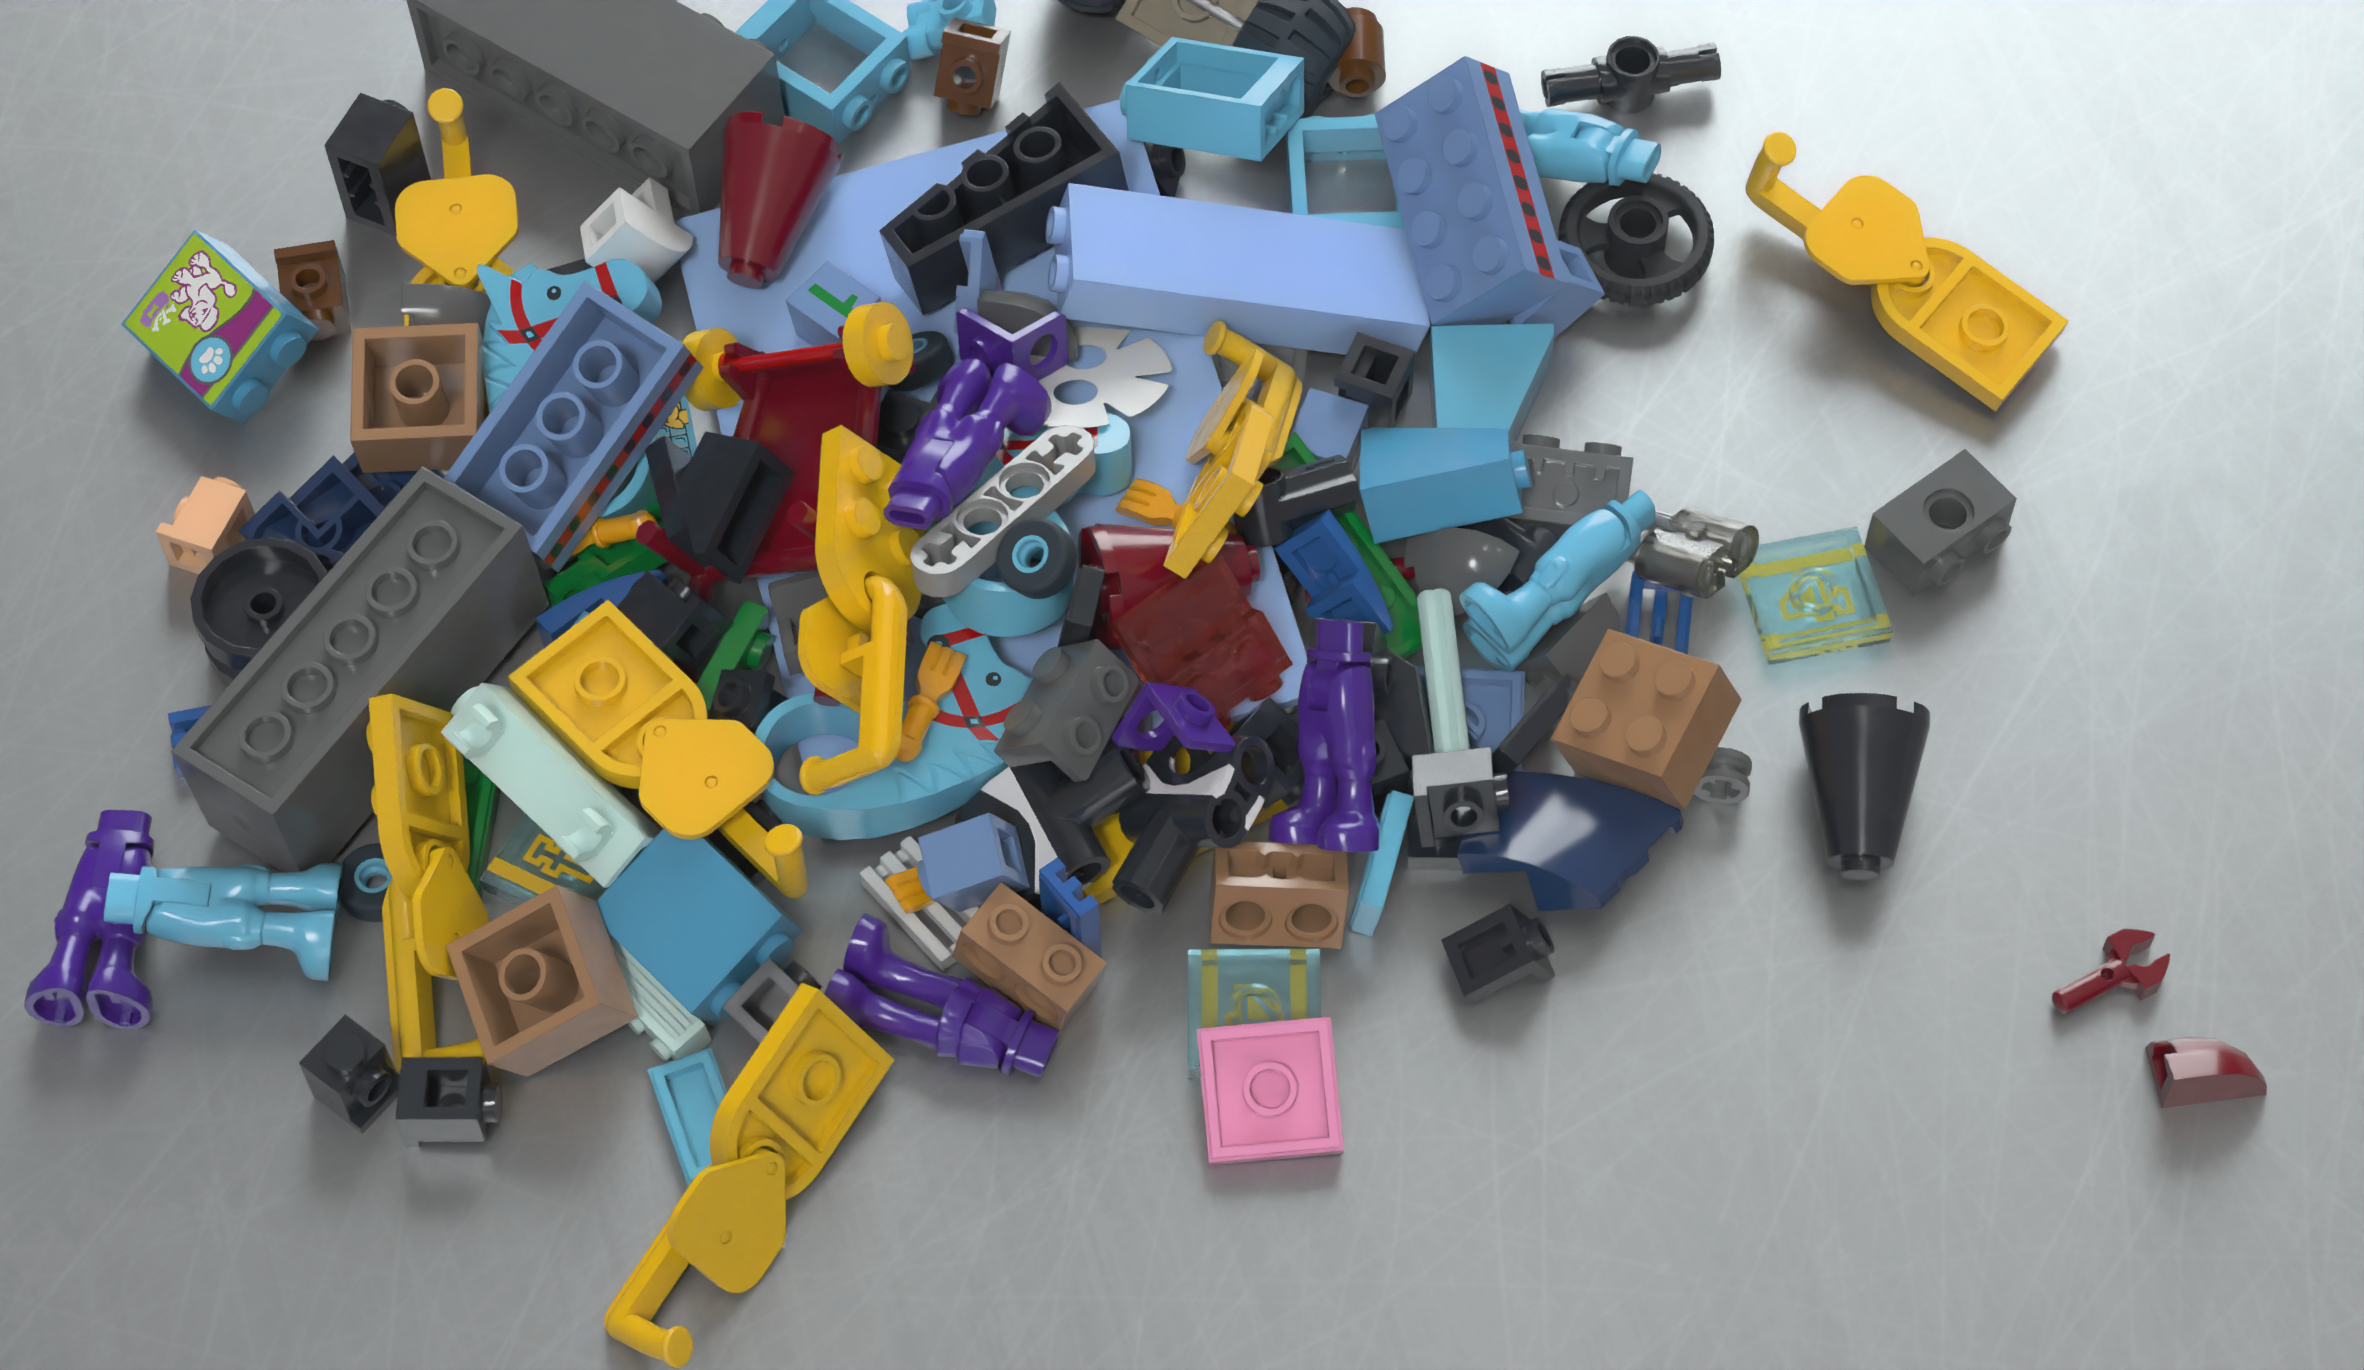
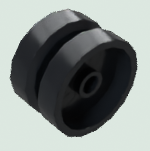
M271 537L239 542L215 555L198 575L190 598L193 622L200 639L205 645V651L212 668L226 687L231 684L328 574V571L314 552L292 540Z

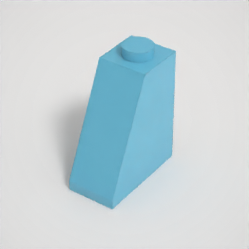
M1554 323L1431 326L1429 375L1432 427L1508 429L1511 442L1516 443L1551 368L1555 334Z

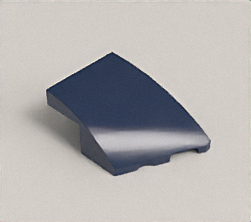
M355 452L343 463L333 455L290 498L279 490L238 531L247 540L264 537L292 540L314 552L321 562L335 566L418 471L363 473ZM430 470L431 472L435 473L441 478H444L437 470Z
M1513 771L1508 776L1511 811L1499 812L1500 831L1463 835L1457 856L1463 874L1526 871L1538 911L1601 909L1620 891V886L1627 878L1636 875L1649 862L1648 849L1666 831L1677 834L1682 829L1684 821L1680 809L1656 798L1623 787L1566 775Z

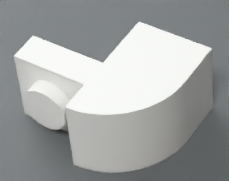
M650 177L632 195L619 187L580 226L586 263L595 267L612 259H625L638 265L654 284L692 247L693 243L692 235L674 224L668 189Z

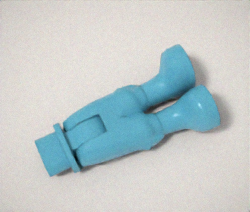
M1519 108L1537 172L1541 178L1580 183H1605L1609 180L1608 186H1620L1625 179L1647 183L1660 160L1661 144L1640 139L1636 129L1628 128L1625 130L1621 125L1588 113L1556 108L1532 112Z
M1638 490L1622 504L1616 500H1611L1604 506V509L1591 512L1574 523L1538 559L1529 581L1508 595L1482 582H1476L1463 591L1459 599L1470 617L1463 624V630L1476 651L1498 670L1512 672L1523 663L1552 625H1557L1562 620L1572 617L1587 597L1634 554L1641 544V533L1656 520L1655 505L1651 498L1644 491Z
M321 863L306 871L271 873L270 870L262 866L249 864L237 865L235 867L183 866L157 870L155 867L142 866L140 875L111 872L104 909V922L133 924L134 934H143L146 925L149 934L157 938L186 945L228 948L232 950H250L260 945L289 949L296 953L304 976L313 980L329 981L334 951L335 924L338 921L341 901L338 889L340 878L343 875V864ZM269 904L296 907L305 912H266L259 908Z

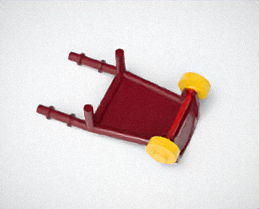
M877 302L855 307L849 313L845 325L838 327V336L843 339V342L765 353L740 344L730 332L722 328L694 331L683 339L682 344L686 346L704 367L685 393L686 399L701 411L731 408L742 399L743 404L733 436L760 442L795 472L744 578L818 570L815 555L822 434L842 425L877 448L882 386L900 383L906 377L915 373V363L912 361L913 339L911 330L905 316L895 305L889 302ZM647 520L638 527L636 532L637 541L691 576L689 587L711 605L715 582L727 581L728 579L711 565L703 568L669 541L665 529L654 521ZM673 659V663L696 685L699 681L696 679L697 669L692 673ZM815 687L813 700L816 703L824 706L839 705V701Z

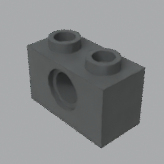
M1964 449L1872 513L1864 547L1916 597L1934 583L1938 587L1949 583L1962 570L1965 561L1979 551L1988 554L1999 547L2011 532L2012 528L2009 523L2017 498L1976 458ZM1937 524L1946 525L1952 529H1943L1938 527Z

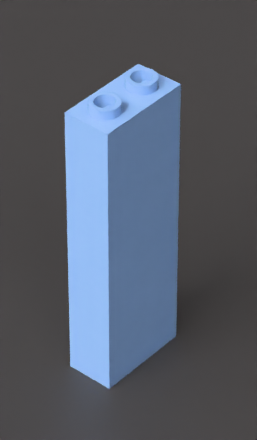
M1068 183L1060 206H1052L1048 213L1046 241L1047 243L1055 244V254L1051 259L1049 267L1048 288L1049 291L1057 292L1058 312L1064 314L1066 319L1204 337L1210 326L1217 320L1225 322L1228 329L1240 334L1253 343L1344 355L1347 354L1357 332L1415 351L1416 355L1430 327L1429 314L1406 229Z

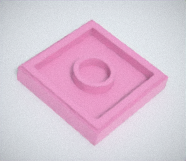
M1331 1017L1197 1029L1209 1166L1344 1153Z

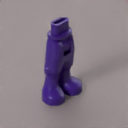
M976 358L964 359L952 365L938 384L936 396L938 406L920 422L916 430V436L904 456L899 472L895 475L888 488L890 501L884 508V516L890 523L915 529H927L934 520L946 518L952 509L958 506L980 481L1002 445L1005 428L1020 436H1031L1044 426L1052 412V404L1047 390L1032 375L1018 366L1004 363L998 366L993 378H991L985 363Z
M1318 619L1316 648H1307L1306 655L1308 658L1317 660L1306 664L1298 695L1297 753L1303 766L1304 787L1297 806L1272 815L1269 822V841L1288 844H1317V847L1320 849L1344 852H1372L1379 850L1380 825L1374 812L1371 785L1377 761L1374 692L1370 671L1372 655L1369 652H1363V622Z
M104 810L100 814L97 830L87 834L85 840L86 849L76 867L64 905L54 919L56 948L49 964L30 982L26 992L24 1008L34 1019L53 1026H74L82 1021L86 1003H88L92 1014L100 1022L114 1028L139 1029L147 1025L151 1020L153 1010L151 991L134 974L135 951L145 939L147 934L146 925L143 934H134L133 924L104 922V909L111 872L140 875L142 866L152 867L151 858L154 854L155 842L149 836L152 824V817L149 814L134 810ZM102 939V948L98 962L86 989L85 973L89 950L95 942Z

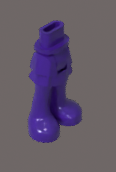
M864 913L853 931L845 953L843 970L837 969L834 972L824 992V995L860 1028L913 1040L936 1050L937 1057H956L960 1065L992 1069L998 1067L1001 1073L1010 1076L1015 1068L1041 1078L1060 1035V1030L1034 1021L1035 1011L1026 1009L1021 1018L1022 1009L994 987L983 988L972 977L961 979L935 972L897 955L890 946L887 924L880 918L868 913ZM866 985L880 987L943 1009L942 1016L937 1017L886 999L872 992Z

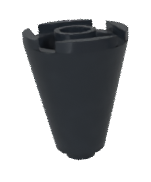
M1841 693L1822 697V709L1813 712L1809 702H1807L1799 709V728L1827 862L1829 865L1841 869L1840 875L1843 878L1858 881L1877 879L1880 877V870L1892 867L1895 862L1930 729V712L1924 705L1914 702V713L1897 709V696L1878 693Z

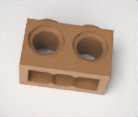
M1241 841L1232 848H1214L1209 893L1210 943L1342 949L1349 896L1347 852L1324 850L1318 848L1315 844Z
M1002 882L962 928L952 954V958L990 987H994L1002 995L1014 1002L1023 1012L1026 1009L1035 1011V1021L1060 1030V1032L1095 990L1107 964L1106 961Z

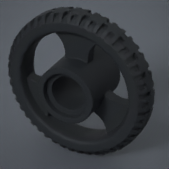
M1652 173L1647 183L1625 179L1620 186H1608L1609 180L1605 183H1586L1567 202L1559 223L1558 241L1581 249L1605 293L1601 299L1609 298L1610 302H1617L1621 305L1629 303V306H1644L1645 303H1648L1649 306L1656 303L1661 304L1664 303L1665 299L1667 301L1673 300V298L1681 296L1682 292L1686 293L1694 287L1697 281L1705 274L1710 264L1714 249V228L1710 214L1706 211L1707 208L1700 198L1695 197L1693 191H1690L1685 185L1680 186V182L1672 180L1671 177L1667 176L1664 178L1662 174ZM1622 198L1612 206L1608 216V223L1595 222L1586 217L1596 207L1608 201ZM1678 215L1688 225L1693 238L1691 253L1684 262L1673 260L1664 253L1669 218ZM1596 251H1604L1605 263L1613 273L1598 266L1588 255Z

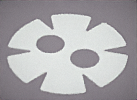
M1072 326L1078 339V344L1093 345L1101 348L1106 353L1105 361L1089 369H1077L1065 365L1038 381L1047 390L1052 404V412L1044 426L1072 425L1080 428H1090L1109 424L1104 403H1107L1128 417H1133L1147 410L1162 397L1169 386L1164 383L1136 378V376L1169 373L1172 371V367L1166 352L1151 338H1145L1117 349L1131 330ZM1030 355V362L1032 365H1035L1045 357ZM1070 380L1088 381L1094 384L1098 390L1094 399L1077 405L1058 401L1054 397L1053 392L1059 384Z

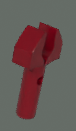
M2123 928L2106 938L2102 949L2108 956L2107 963L2055 990L2052 993V1003L2061 1014H2069L2117 987L2132 989L2141 1001L2158 991L2168 969L2170 954L2167 953L2156 959L2151 965H2126L2129 956L2136 955L2150 948L2155 934L2139 929Z

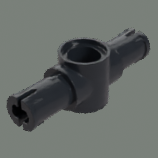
M1625 36L1617 39L1610 45L1607 55L1593 57L1591 64L1542 70L1541 87L1547 107L1597 99L1599 104L1607 103L1615 111L1624 114H1635L1648 108L1652 104L1655 94L1668 93L1671 87L1699 81L1719 80L1721 77V61L1719 53H1716L1717 47L1714 42L1697 45L1696 47L1665 51L1663 46L1656 47L1646 38Z

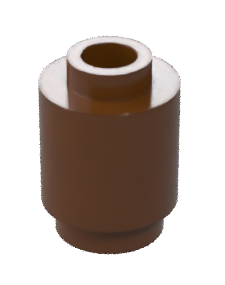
M1351 7L1346 9L1355 23L1356 32H1354L1352 42L1336 64L1339 66L1330 77L1328 83L1334 90L1346 96L1363 97L1379 89L1386 80L1384 30L1373 12L1365 8Z

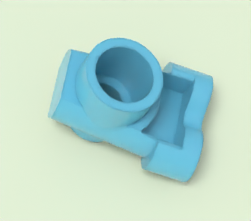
M921 0L908 4L907 19L909 26L908 29L903 31V34L907 36L909 60L915 61L938 55V50L942 49L943 31L954 17L996 27L994 24L997 8L994 0Z

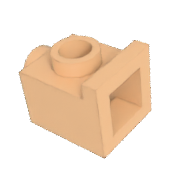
M201 476L191 495L185 496L179 502L174 513L173 525L161 522L156 530V534L169 565L200 574L215 555L239 542L248 541L238 530L255 513L246 490L239 484L224 477L209 479Z

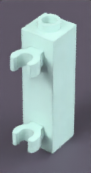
M480 683L479 686L467 690L454 704L451 710V714L454 717L441 733L603 888H609L661 832L610 782L599 776L509 687Z

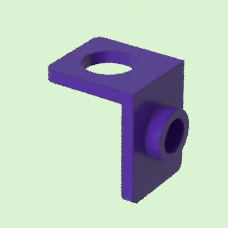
M967 308L956 312L961 361L976 358L984 362L989 369L991 378H993L999 365L1009 363L1020 367L1039 381L1064 367L1068 362L1066 317L1058 311L1050 313L1013 335ZM1050 334L1051 347L1047 356L1038 364L1032 365L1030 353L1033 345L1043 335Z
M1146 682L1112 735V740L1118 747L1150 751L1163 750L1174 734L1181 744L1189 749L1230 753L1236 745L1235 741L1214 715L1215 708L1212 703L1199 694L1195 688ZM1155 710L1164 719L1157 728L1149 732H1137L1141 720Z

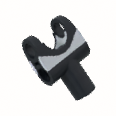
M1175 735L1172 736L1163 750L1153 751L1143 765L1150 779V790L1119 812L1121 831L1134 845L1112 881V889L1117 896L1127 904L1145 913L1162 914L1200 847L1232 848L1243 840L1261 810L1275 775V760L1272 750L1266 741L1258 736H1235L1232 739L1236 745L1230 753L1216 752L1208 761L1205 760L1209 754L1208 751L1186 748ZM1184 747L1189 753L1191 762L1188 773L1180 775L1175 771L1174 758L1178 750ZM1246 748L1250 749L1255 760V771L1249 781L1244 777L1241 768V759Z
M1115 742L1103 750L1089 778L1085 781L1075 782L1069 776L1065 777L1063 771L1052 761L1016 767L1009 766L985 784L960 809L955 818V824L991 813L1016 826L1022 843V856L1030 888L1016 892V894L1041 912L1039 870L1058 857L1066 866L1067 880L1075 876L1082 884V890L1097 881L1107 872L1111 860L1094 830L1149 791L1150 779L1140 761L1128 748L1118 747Z

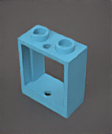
M768 0L735 32L746 39L759 40L775 54L784 114L824 131L834 138L838 144L852 131L860 130L868 122L872 111L889 94L897 93L905 85L911 73L907 36L849 0ZM816 23L869 55L830 94L778 62Z
M1171 37L1123 86L1120 97V110L1122 115L1126 116L1127 139L1261 162L1304 113V58Z
M1374 114L1358 117L1330 118L1311 116L1298 119L1287 131L1286 162L1289 210L1291 214L1405 229L1394 185L1395 211L1308 214L1304 162L1386 159Z

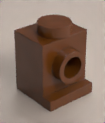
M955 17L944 29L934 96L947 99V109L964 115H978L981 113V107L991 109L1000 95L1011 30ZM968 66L972 68L976 74V80L959 77L958 67Z
M329 240L274 249L280 293L319 329L311 341H320L331 336L351 333L346 278L335 241Z

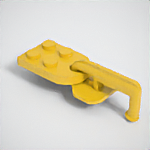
M442 88L431 94L428 99L427 109L429 115L437 121L441 133L444 179L416 182L400 193L395 204L397 241L400 248L406 254L424 266L412 279V284H450L451 286L466 287L487 294L477 274L478 265H486L506 276L514 273L511 267L498 259V257L517 238L519 233L517 198L511 184L502 177L492 174L473 176L470 138L462 114V98L456 91ZM404 315V326H408L409 315Z
M1777 131L1769 134L1763 142V147L1755 159L1745 184L1746 195L1751 202L1800 237L1804 242L1808 256L1837 279L1849 285L1865 284L1870 287L1871 303L1875 316L1891 337L1996 412L2062 334L2069 320L1964 246L1942 238L1924 237L1916 203L1879 177L1859 175L1851 178L1821 210L1777 178L1782 166H1787L1794 161L1797 149L1793 139L1786 133Z
M1220 320L1214 322L1207 331L1203 350L1207 355L1218 354L1233 362L1239 368L1204 416L1191 440L1185 457L1187 462L1194 465L1209 455L1187 495L1163 565L1185 579L1200 559L1209 564L1215 558L1228 536L1229 530L1224 528L1233 513L1244 517L1255 503L1263 487V483L1258 481L1265 469L1276 465L1283 455L1303 389L1300 379L1296 376L1295 370L1290 365L1247 338L1228 329L1225 322ZM1256 377L1263 381L1257 404L1245 397Z
M842 425L822 434L815 555L819 575L828 596L807 607L800 614L798 658L805 676L817 689L860 714L858 747L824 760L819 756H811L802 763L799 772L800 784L808 794L814 796L823 794L827 789L845 785L885 769L897 756L902 734L907 621L915 614L921 599V592L915 587L912 577L910 554L912 547L924 536L925 529L897 526L890 523L884 516V508L890 501L888 488L895 475L899 472L901 464Z
M609 600L601 604L508 676L511 689L599 776L618 786L639 789L641 806L669 834L679 839L695 840L703 838L717 829L783 895L797 900L807 893L809 883L801 846L803 835L800 829L792 824H783L767 832L743 809L744 806L761 794L773 779L774 761L769 749L739 721L708 719L704 698L695 683Z
M392 693L369 698L370 721L366 729L367 742L373 753L375 785L371 792V803L378 820L379 839L384 860L392 876L382 905L394 1066L400 1074L402 1057H483L487 1067L489 1065H487L478 1038L455 1045L438 1048L436 1046L431 975L458 981L446 946L489 922L487 910L467 874L470 861V840L463 755L441 733L454 716H452L451 712Z
M801 983L724 1096L716 1111L711 1127L710 1156L712 1163L696 1175L673 1209L670 1218L605 1314V1330L612 1338L651 1358L664 1361L670 1367L680 1368L688 1363L693 1352L692 1336L682 1326H674L667 1330L650 1321L688 1264L690 1263L716 1286L730 1293H741L757 1284L785 1242L786 1200L803 1191L816 1178L895 1060L819 989Z

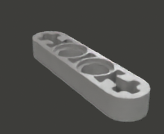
M1062 425L1044 432L955 508L946 518L919 539L912 547L910 554L915 587L923 594L931 597H948L956 595L969 586L996 562L999 544L1011 527L1030 518L1045 519L1090 480L1096 468L1095 445L1091 434L1083 428L1072 425ZM1022 486H1033L1041 490L1039 494L1029 498H1017L1009 494L1012 490ZM981 522H991L999 526L996 531L985 535H977L968 531L969 527Z

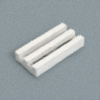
M909 836L900 842L901 849L895 854L888 851L880 857V865L875 869L868 866L859 873L860 881L863 887L943 972L957 962L952 958V954L962 927L938 902L922 909L954 942L953 945L946 948L914 913L906 915L899 905L900 902L892 894L893 891L885 883V879L889 876L908 870L906 868L907 865L911 864L912 867H916L918 862L923 860L919 844ZM976 906L961 912L955 911V913L967 924L979 908Z

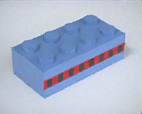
M1464 56L1374 113L1431 325H1501L1569 285L1508 72Z
M584 281L443 479L522 524L533 556L559 573L704 367L684 344Z

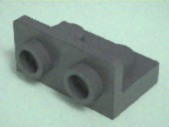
M1533 434L1523 435L1522 444L1512 443L1513 451L1525 450L1532 487L1522 489L1523 513L1506 516L1505 518L1514 521L1571 527L1591 512L1604 509V506L1611 500H1616L1622 504L1629 498L1634 458L1621 456L1622 447L1618 445L1586 442L1584 451L1559 448L1560 439Z

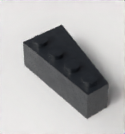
M1061 82L1044 94L1046 103L1030 117L1022 112L1006 125L1007 136L986 153L977 149L961 162L962 172L949 184L936 183L879 230L894 279L922 315L956 297L957 285L968 287L969 272L959 243L960 235L964 233V229L986 233L997 274L1052 245L1046 241L1048 213L1052 206H1060L1068 183L1129 191L1119 151Z

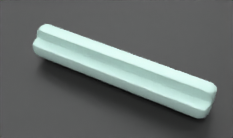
M1443 588L1424 590L1418 595L1417 604L1435 753L1468 750L1470 746L1451 593Z

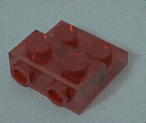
M1218 553L1209 564L1200 559L1186 579L1180 575L1175 576L1140 603L1108 624L1144 685L1146 682L1195 688L1199 694L1212 703L1215 708L1214 715L1224 728L1232 721L1229 710L1247 697L1250 701L1255 702L1274 694L1283 684L1279 674L1293 665L1263 611L1252 608L1223 556Z

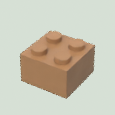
M478 323L353 328L350 442L362 472L419 471L422 466L428 470L450 469L488 417V400L483 368V338Z
M1608 629L1550 739L1576 773L1656 798L1673 807L1685 810L1742 699L1719 664Z
M559 885L553 886L446 946L487 1065L529 1077L638 1018L596 900Z

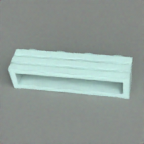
M608 933L638 1014V1018L627 1023L629 1027L638 1035L645 1031L653 1039L649 1043L650 1046L665 1062L670 1058L677 1060L700 1052L703 1047L705 1048L712 1041L706 1025L699 1018L690 1014Z

